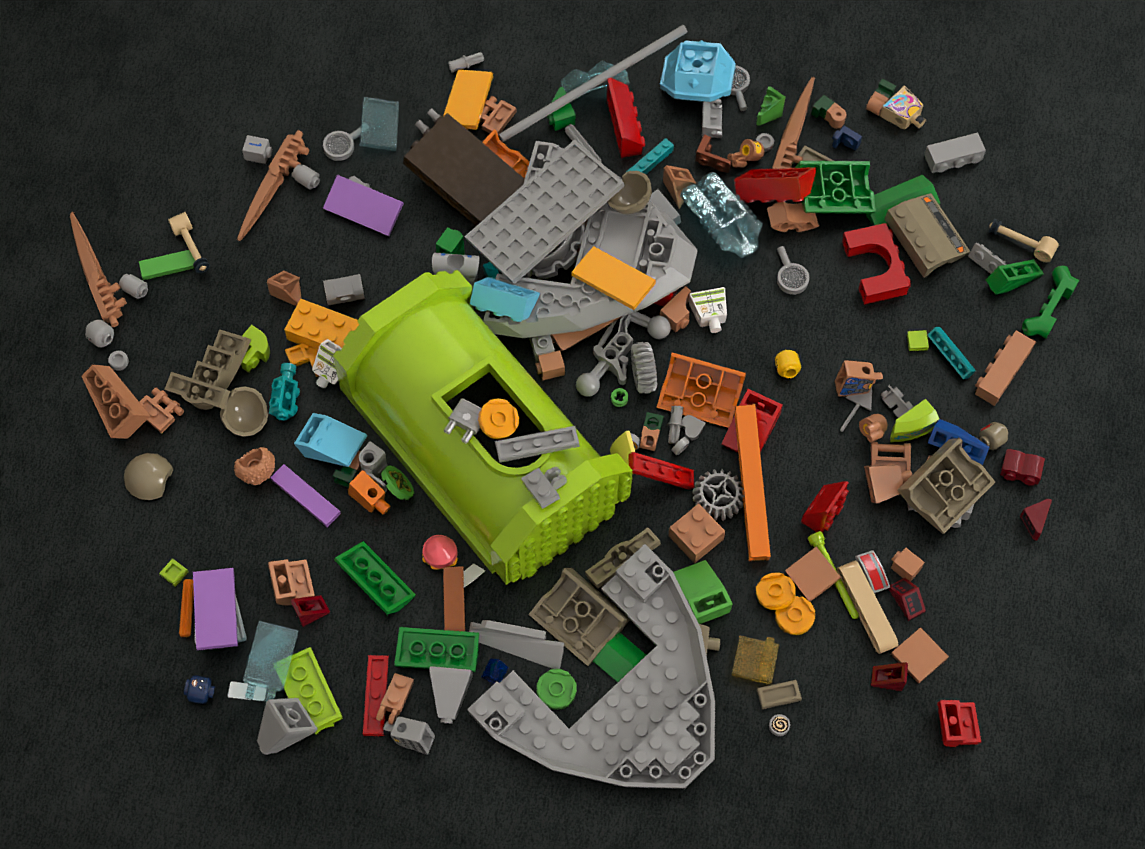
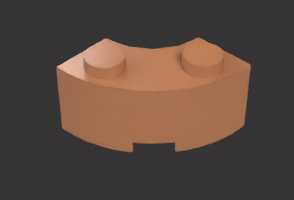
M777 202L767 208L771 227L778 231L787 232L788 229H796L797 232H802L819 227L816 213H805L802 203L789 204Z

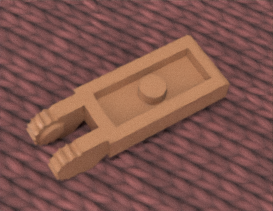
M394 674L381 702L376 720L381 721L385 712L388 711L391 712L388 723L392 725L395 723L411 691L414 679Z

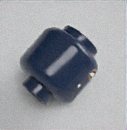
M193 675L191 679L186 681L184 695H187L188 701L205 704L208 698H213L215 686H211L212 681L210 678Z

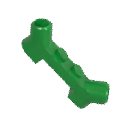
M1058 266L1053 270L1052 277L1057 289H1052L1047 298L1050 300L1049 303L1043 304L1039 312L1042 315L1027 318L1023 321L1022 330L1026 336L1038 334L1047 338L1057 319L1052 317L1051 314L1062 296L1067 299L1071 297L1079 282L1078 279L1071 276L1067 266Z

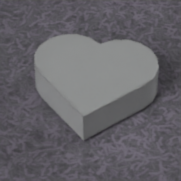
M691 415L685 416L682 420L685 437L688 440H696L706 425L705 422Z

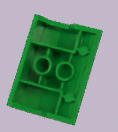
M800 161L795 167H816L811 193L801 201L805 213H876L874 192L869 189L868 181L870 161Z

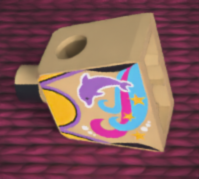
M903 86L882 106L880 114L882 118L902 129H906L912 123L921 128L926 119L920 116L923 104L906 86Z

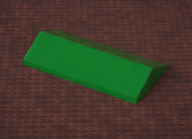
M920 175L875 194L876 213L865 214L873 226L887 224L885 216L888 209L904 201L930 193L939 205L940 201L934 185L925 176Z
M364 541L334 559L386 614L400 611L416 596Z
M399 627L395 666L430 669V666L467 669L475 672L478 660L479 633Z
M619 632L606 643L593 662L618 683L646 654Z

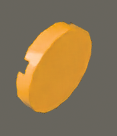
M499 398L484 404L478 416L479 426L484 434L499 440L513 434L519 423L516 408L509 404L510 402Z
M782 573L767 574L761 578V581L756 586L757 599L765 608L781 610L793 602L796 596L795 584L789 576H784Z
M795 596L793 602L788 607L776 610L775 619L778 626L784 632L791 635H800L812 627L815 620V609L806 598Z

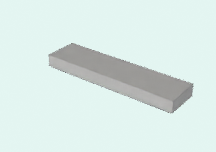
M575 426L495 441L500 463L579 447V440Z

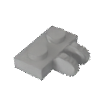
M558 467L547 470L545 475L537 468L521 478L524 486L542 509L560 499L556 490L565 485L567 481L564 475H560L561 472Z

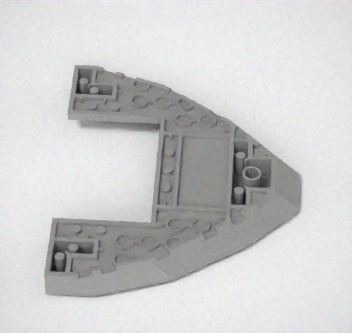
M536 141L523 185L558 155L563 148L554 143ZM649 201L644 209L634 214H621L614 211L606 202L588 218L576 266L594 246L655 279L656 284L635 310L575 277H572L571 284L522 277L513 284L503 274H497L496 280L540 292V295L529 318L516 322L511 320L509 316H496L492 311L487 310L484 316V323L494 334L518 338L586 330L644 309L690 283L697 249L670 216L651 201Z
M644 544L616 570V575L601 590L656 647L572 727L568 728L514 671L500 683L497 681L467 710L476 722L495 740L553 771L624 787L686 788L715 759V698L701 628L674 573Z

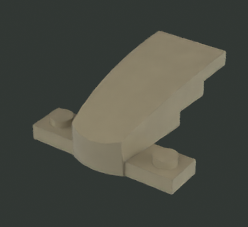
M219 329L214 345H208L202 362L197 361L192 378L171 372L164 390L181 395L186 401L199 409L207 410L212 409L214 406L224 409L230 394L227 388L243 361L251 339Z
M646 528L631 540L621 542L611 548L605 555V558L585 571V574L598 589L616 575V570L644 544L653 550L661 544L660 540L649 528Z

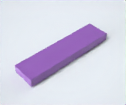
M283 464L270 477L276 485L326 527L341 514L336 507L286 465Z

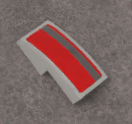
M874 550L855 556L874 593L890 588L886 573Z

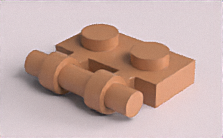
M491 96L489 100L485 101L479 124L483 122L482 129L488 133L495 129L499 136L516 113V107L503 100L497 105L495 104L497 99ZM489 111H492L489 116L486 115Z
M154 388L152 394L155 397L151 399L146 395L140 401V404L150 415L146 421L160 433H163L175 421L171 414L176 413L181 416L184 413V409L180 407L177 401H172L166 392ZM163 402L167 407L163 409L159 404Z

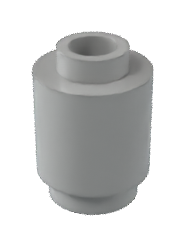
M297 165L292 172V177H294L295 181L308 189L316 188L320 182L319 174L305 165Z
M132 274L123 275L119 281L121 289L137 299L144 297L148 292L147 283Z

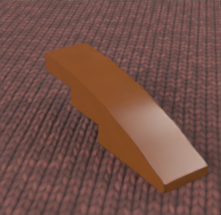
M443 567L445 630L465 632L464 568Z

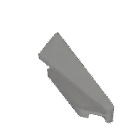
M484 620L481 624L474 622L470 624L469 632L479 633V643L552 669H560L564 643L546 640V631Z

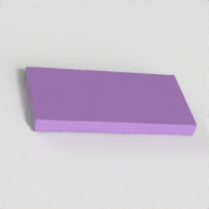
M337 175L323 209L390 236L404 203Z
M227 568L193 572L196 649L205 650L238 646L234 569Z

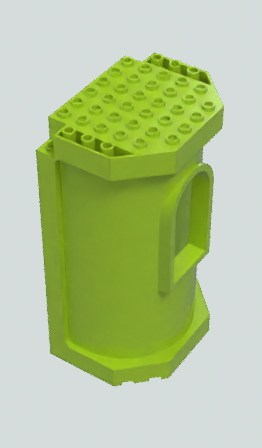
M454 270L451 274L446 271H440L436 275L426 272L358 319L359 326L355 331L348 333L343 341L345 345L341 351L338 350L333 354L341 391L492 574L496 572L507 585L510 582L517 581L520 577L522 580L526 577H532L539 567L548 565L554 556L563 554L573 542L578 543L585 533L594 531L603 520H609L614 515L615 504L619 501L624 502L630 496L632 469L618 453L601 457L577 429L579 447L542 454L534 463L521 468L506 467L496 462L474 435H472L467 444L463 443L461 439L466 430L456 425L450 434L445 433L444 429L449 423L448 418L453 412L446 402L489 372L541 432L574 425L474 311V306L470 305L472 286L458 270ZM558 467L561 472L560 475H564L567 481L565 485L556 490L560 499L542 509L524 486L521 478L537 468L545 475L547 470Z

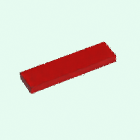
M629 453V467L632 469V473L689 490L694 488V470L639 453Z
M368 655L363 736H384L385 715L381 721L376 720L387 691L389 656Z

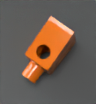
M362 470L349 483L348 494L369 512H373L376 508L384 515L391 506L384 500L385 491L365 471Z

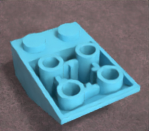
M312 413L294 444L304 457L349 467L367 435L329 416Z

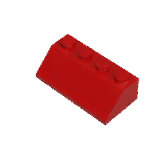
M607 78V102L620 156L623 158L641 155L642 147H645L644 136H640L641 124L640 121L636 120L638 113L636 106L633 107L632 104L634 102L633 92H629L627 84L613 78Z
M816 167L751 169L734 179L737 201L745 200V203H751L756 200H760L762 203L770 202L771 200H776L777 202H785L787 200H793V202L803 201L811 193Z

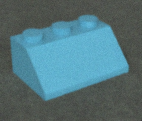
M487 277L474 283L470 305L476 306L475 309L489 310L496 316L503 317L505 315L511 317L510 319L513 321L521 322L529 318L540 292Z

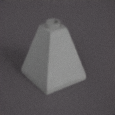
M430 666L429 671L438 718L441 719L440 722L453 723V720L457 718L473 678V672L467 669Z
M298 698L268 700L265 705L257 742L260 745V751L268 755L289 747L315 733L318 729Z

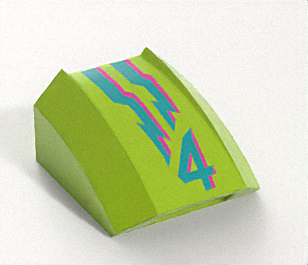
M926 399L896 419L890 435V442L912 440L933 430L939 417L936 410Z

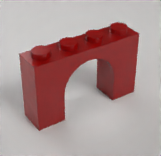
M884 223L844 232L842 244L847 257L863 253H875L883 257L889 267V270L882 275L861 280L859 291L864 304L907 295L911 285L910 279L904 273V263L899 259L898 247L893 243V233L891 229H888L887 224Z

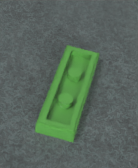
M190 250L142 260L139 261L142 278L146 280L194 269L193 263L195 260Z

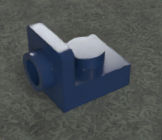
M843 126L840 131L837 130L834 133L832 147L836 148L842 142L846 147L856 151L860 146L862 136Z

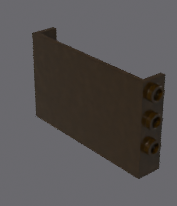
M448 113L443 117L437 118L434 122V127L432 129L428 128L423 133V138L420 141L416 140L411 145V150L403 159V164L475 226L516 192L525 180Z

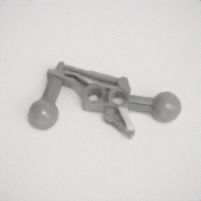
M636 311L624 315L620 319L618 332L603 349L602 347L617 321L611 323L598 345L594 346L593 353L598 360L597 366L591 373L580 375L576 381L578 392L586 397L596 394L600 388L599 379L607 370L617 376L619 384H626V366L628 365L626 355L633 345V338L627 333V327L632 321L647 328L650 336L653 338L662 339L670 333L671 325L669 320L659 315L650 318ZM623 342L625 345L620 346L618 343ZM607 356H613L614 359H608Z

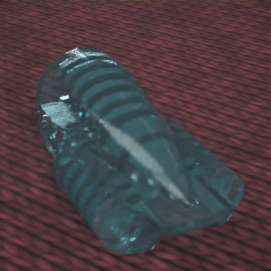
M710 172L697 185L691 184L683 189L680 197L692 212L700 218L699 222L704 224L703 227L705 229L709 228L707 232L713 234L712 238L714 240L717 239L716 243L718 245L721 244L720 248L724 252L729 250L744 258L751 255L759 247L757 237L763 224L760 220L755 221L757 217L752 215L753 212L748 210L749 207L747 205L743 206L745 202L743 200L739 201L740 196H734L716 173Z

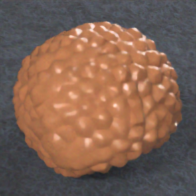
M264 447L252 449L249 453L247 452L243 457L235 461V475L248 484L260 485L263 481L269 479L272 472H274V455Z

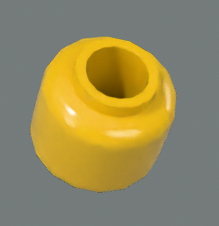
M783 350L775 357L777 372L780 376L793 378L800 372L801 363L795 351Z

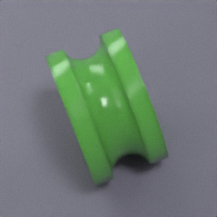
M618 388L612 392L611 401L613 405L622 407L627 404L628 393L626 390ZM617 394L624 396L623 401L615 400Z

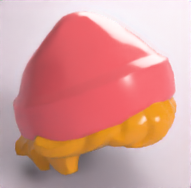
M431 536L423 545L422 561L430 565L434 570L454 566L458 559L457 546L447 536Z

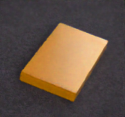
M458 70L444 115L448 113L466 129L477 130L492 82V72Z
M594 246L571 272L573 277L633 310L656 284L655 279Z

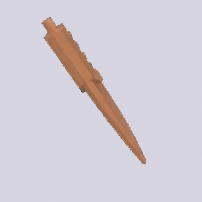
M815 77L811 78L790 116L772 169L792 168L793 163L803 161V157L796 156L797 143L807 114Z
M297 131L295 135H287L269 165V170L260 184L238 235L239 241L252 228L272 199L279 185L283 183V175L288 176L289 168L292 169L299 164L301 165L300 162H297V154L308 155L309 148L305 147L301 138L303 136L301 131Z
M71 212L70 219L73 235L88 285L103 321L110 322L112 327H116L119 325L117 318L123 315L120 307L127 304L124 298L117 300L113 296L114 292L120 289V286L117 282L111 285L107 281L74 213Z

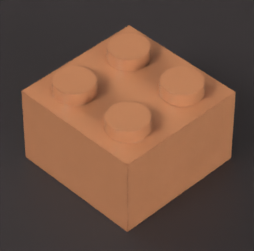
M697 504L670 526L668 536L696 563L724 540L725 530L700 504Z

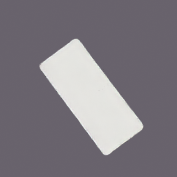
M475 564L464 571V587L478 578L485 570Z
M230 682L228 697L264 701L267 685Z

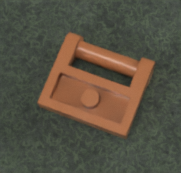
M871 442V465H899L901 472L910 470V443L894 445ZM878 452H903L904 457H878Z

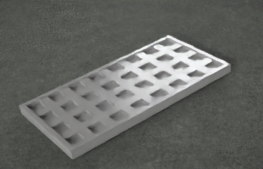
M573 140L472 229L465 238L509 281L515 284L625 186L624 182L576 140Z

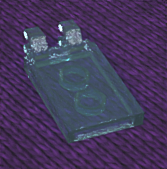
M259 621L243 678L244 683L248 684L245 694L246 699L253 700L256 686L268 689L265 703L268 700L275 699L276 691L280 692L284 689L299 630Z

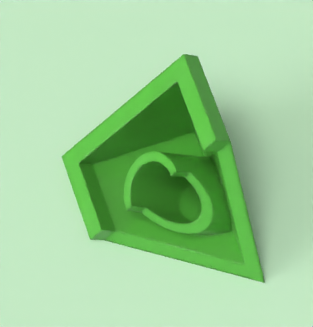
M768 86L767 94L761 105V112L758 113L756 125L760 126L782 117L785 96L772 87Z

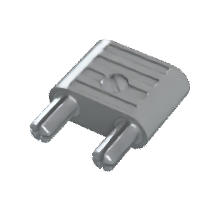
M461 399L448 418L449 423L445 427L444 432L450 434L455 425L466 430L461 441L467 444L472 435L476 434L480 429L478 416L481 407Z

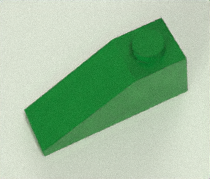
M1028 260L998 266L986 281L995 294H1000L1035 280L1044 273L1035 260Z

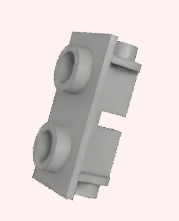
M975 243L968 257L989 273H992L998 266L1007 265L1005 264L1006 261L1001 260L996 255L993 256L992 252L984 247L983 244Z
M889 385L888 387L891 390L889 392L886 390L881 394L882 400L890 409L895 405L898 406L893 412L899 418L914 406L909 401L905 403L902 400L904 395L897 387L893 389Z

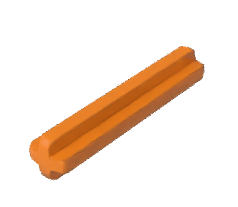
M192 579L183 581L179 629L181 637H190L194 600Z

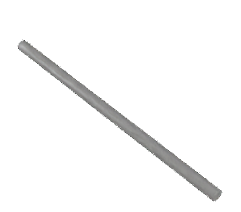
M681 25L499 134L503 142L607 81V78H612L686 34L687 29L684 25Z

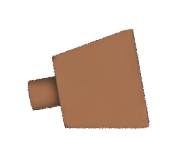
M899 465L864 466L872 503H880L899 495L898 489L912 476L911 470L901 472Z

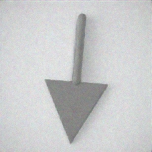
M872 387L867 394L846 397L856 403V406L842 425L841 432L844 431L859 406L871 411Z

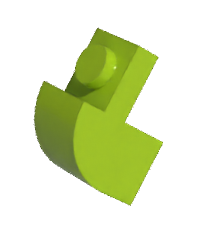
M253 325L242 335L251 339L248 351L241 363L242 369L247 372L258 365L259 359L267 362L270 356V348L265 334Z

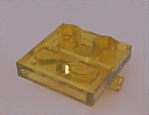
M740 636L732 676L772 684L779 644L774 643V639L767 637L766 641Z

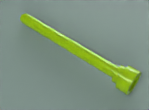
M822 532L810 535L807 538L810 545L814 546V548L817 547L837 572L824 546L825 538ZM840 579L834 584L850 616L853 619H857L859 614Z

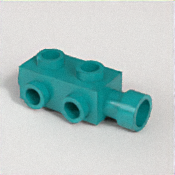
M291 363L281 364L280 373L282 376L275 378L272 383L269 414L276 416L279 420H287L293 417L298 410L295 401L300 393V389L297 387L298 381L293 380V376L296 374V365Z

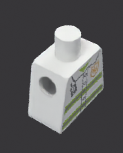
M725 288L690 293L689 305L699 326H709L711 333L720 332V323L726 322L727 316Z
M329 339L320 344L312 371L319 375L316 384L322 388H326L329 382L334 385L339 382L333 354L338 350L341 351L342 348Z

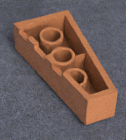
M92 365L82 375L83 381L111 438L128 439L150 417L149 413L110 366Z

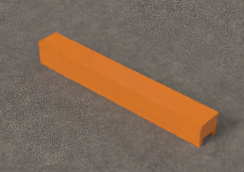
M755 404L736 406L734 415L741 486L744 488L742 494L744 495L743 506L749 561H767L771 555Z

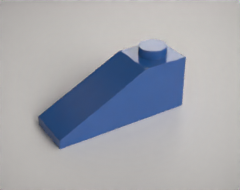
M939 419L933 428L928 443L940 448L949 439L961 438L962 448L968 456L983 465L990 447L960 427Z

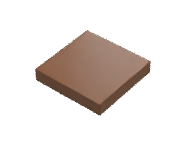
M817 547L785 570L809 602L841 579Z
M921 627L891 653L898 663H908L907 672L918 684L949 657Z

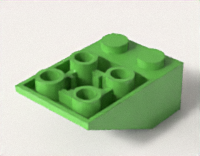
M706 560L673 572L698 624L730 613L733 604L729 595Z

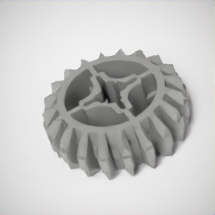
M648 342L633 344L631 347V363L635 386L639 393L655 391L657 388V372L651 345Z
M714 469L712 475L707 471L705 477L700 476L699 481L695 482L696 488L693 489V501L697 502L695 506L700 504L710 516H714L715 521L718 519V516H721L723 521L726 515L731 519L733 513L738 514V508L743 507L744 495L742 490L744 488H741V481L736 482L738 479L737 475L731 477L730 471L727 475L724 474L723 469L720 470V473H717ZM727 486L732 490L734 497L726 490ZM722 490V494H720V496H718L716 499V495H718ZM703 493L707 494V497L711 498V504L705 499Z

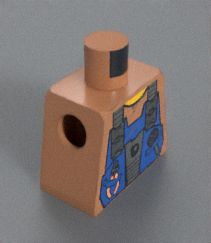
M844 361L835 379L838 397L867 394L873 384H882L883 375L881 372L874 373L871 363Z

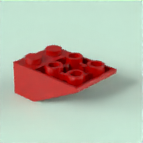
M748 389L739 406L755 404L761 452L781 414L783 405ZM734 415L721 445L738 452Z
M843 481L824 485L804 513L801 523L816 532L828 531L834 522L835 515L838 516L844 507L843 504L849 492L847 490L849 482Z

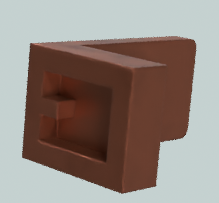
M704 135L696 151L695 161L701 165L713 167L720 172L729 173L731 161L711 154V137Z

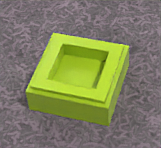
M926 330L907 332L909 351L928 350Z
M172 558L159 574L176 587L188 573V570Z

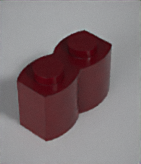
M1007 449L1004 454L1000 475L1010 481L1021 480L1026 485L1039 484L1045 458L1038 455L1025 454L1018 450Z

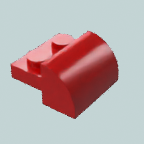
M940 700L937 703L943 744L945 746L956 747L958 745L979 744L981 742L975 703H960L959 700Z

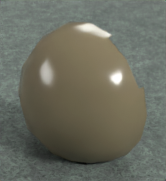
M627 171L622 176L625 186L607 203L614 211L621 214H634L644 209L649 203L652 188L650 179L646 174L640 171Z
M246 386L233 389L229 394L224 409L220 411V419L225 428L240 436L256 434L263 428L268 418L267 405L262 394Z
M145 453L136 456L128 463L124 472L126 489L131 495L142 500L160 498L165 491L167 478L173 472V467L166 458L159 454Z

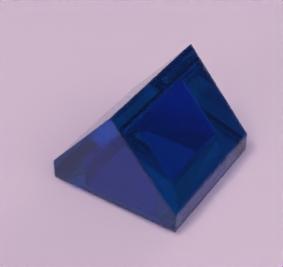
M490 659L481 677L493 683L497 681L500 683L505 676L508 666L499 659Z

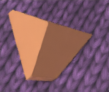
M668 165L664 167L663 182L680 209L696 182L688 169Z
M286 271L272 276L267 280L270 295L297 306L301 299L300 277Z

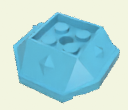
M702 40L699 42L684 41L666 56L660 89L666 91L675 99L706 102L731 95L736 68L735 62L719 43H707Z

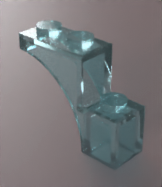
M600 61L587 73L574 69L561 80L562 87L567 94L614 65ZM626 70L612 77L627 85L630 84ZM607 81L603 82L602 84L598 85L592 90L607 86Z

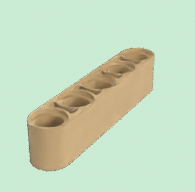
M855 560L838 567L837 572L875 650L881 654L897 647L898 640L859 563Z

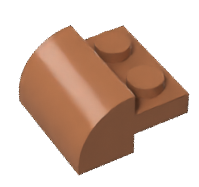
M286 559L268 562L277 604L292 605V599L315 596L307 560L289 562Z

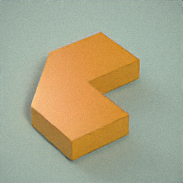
M302 343L285 349V352L291 364L299 366L310 362L313 368L318 350Z

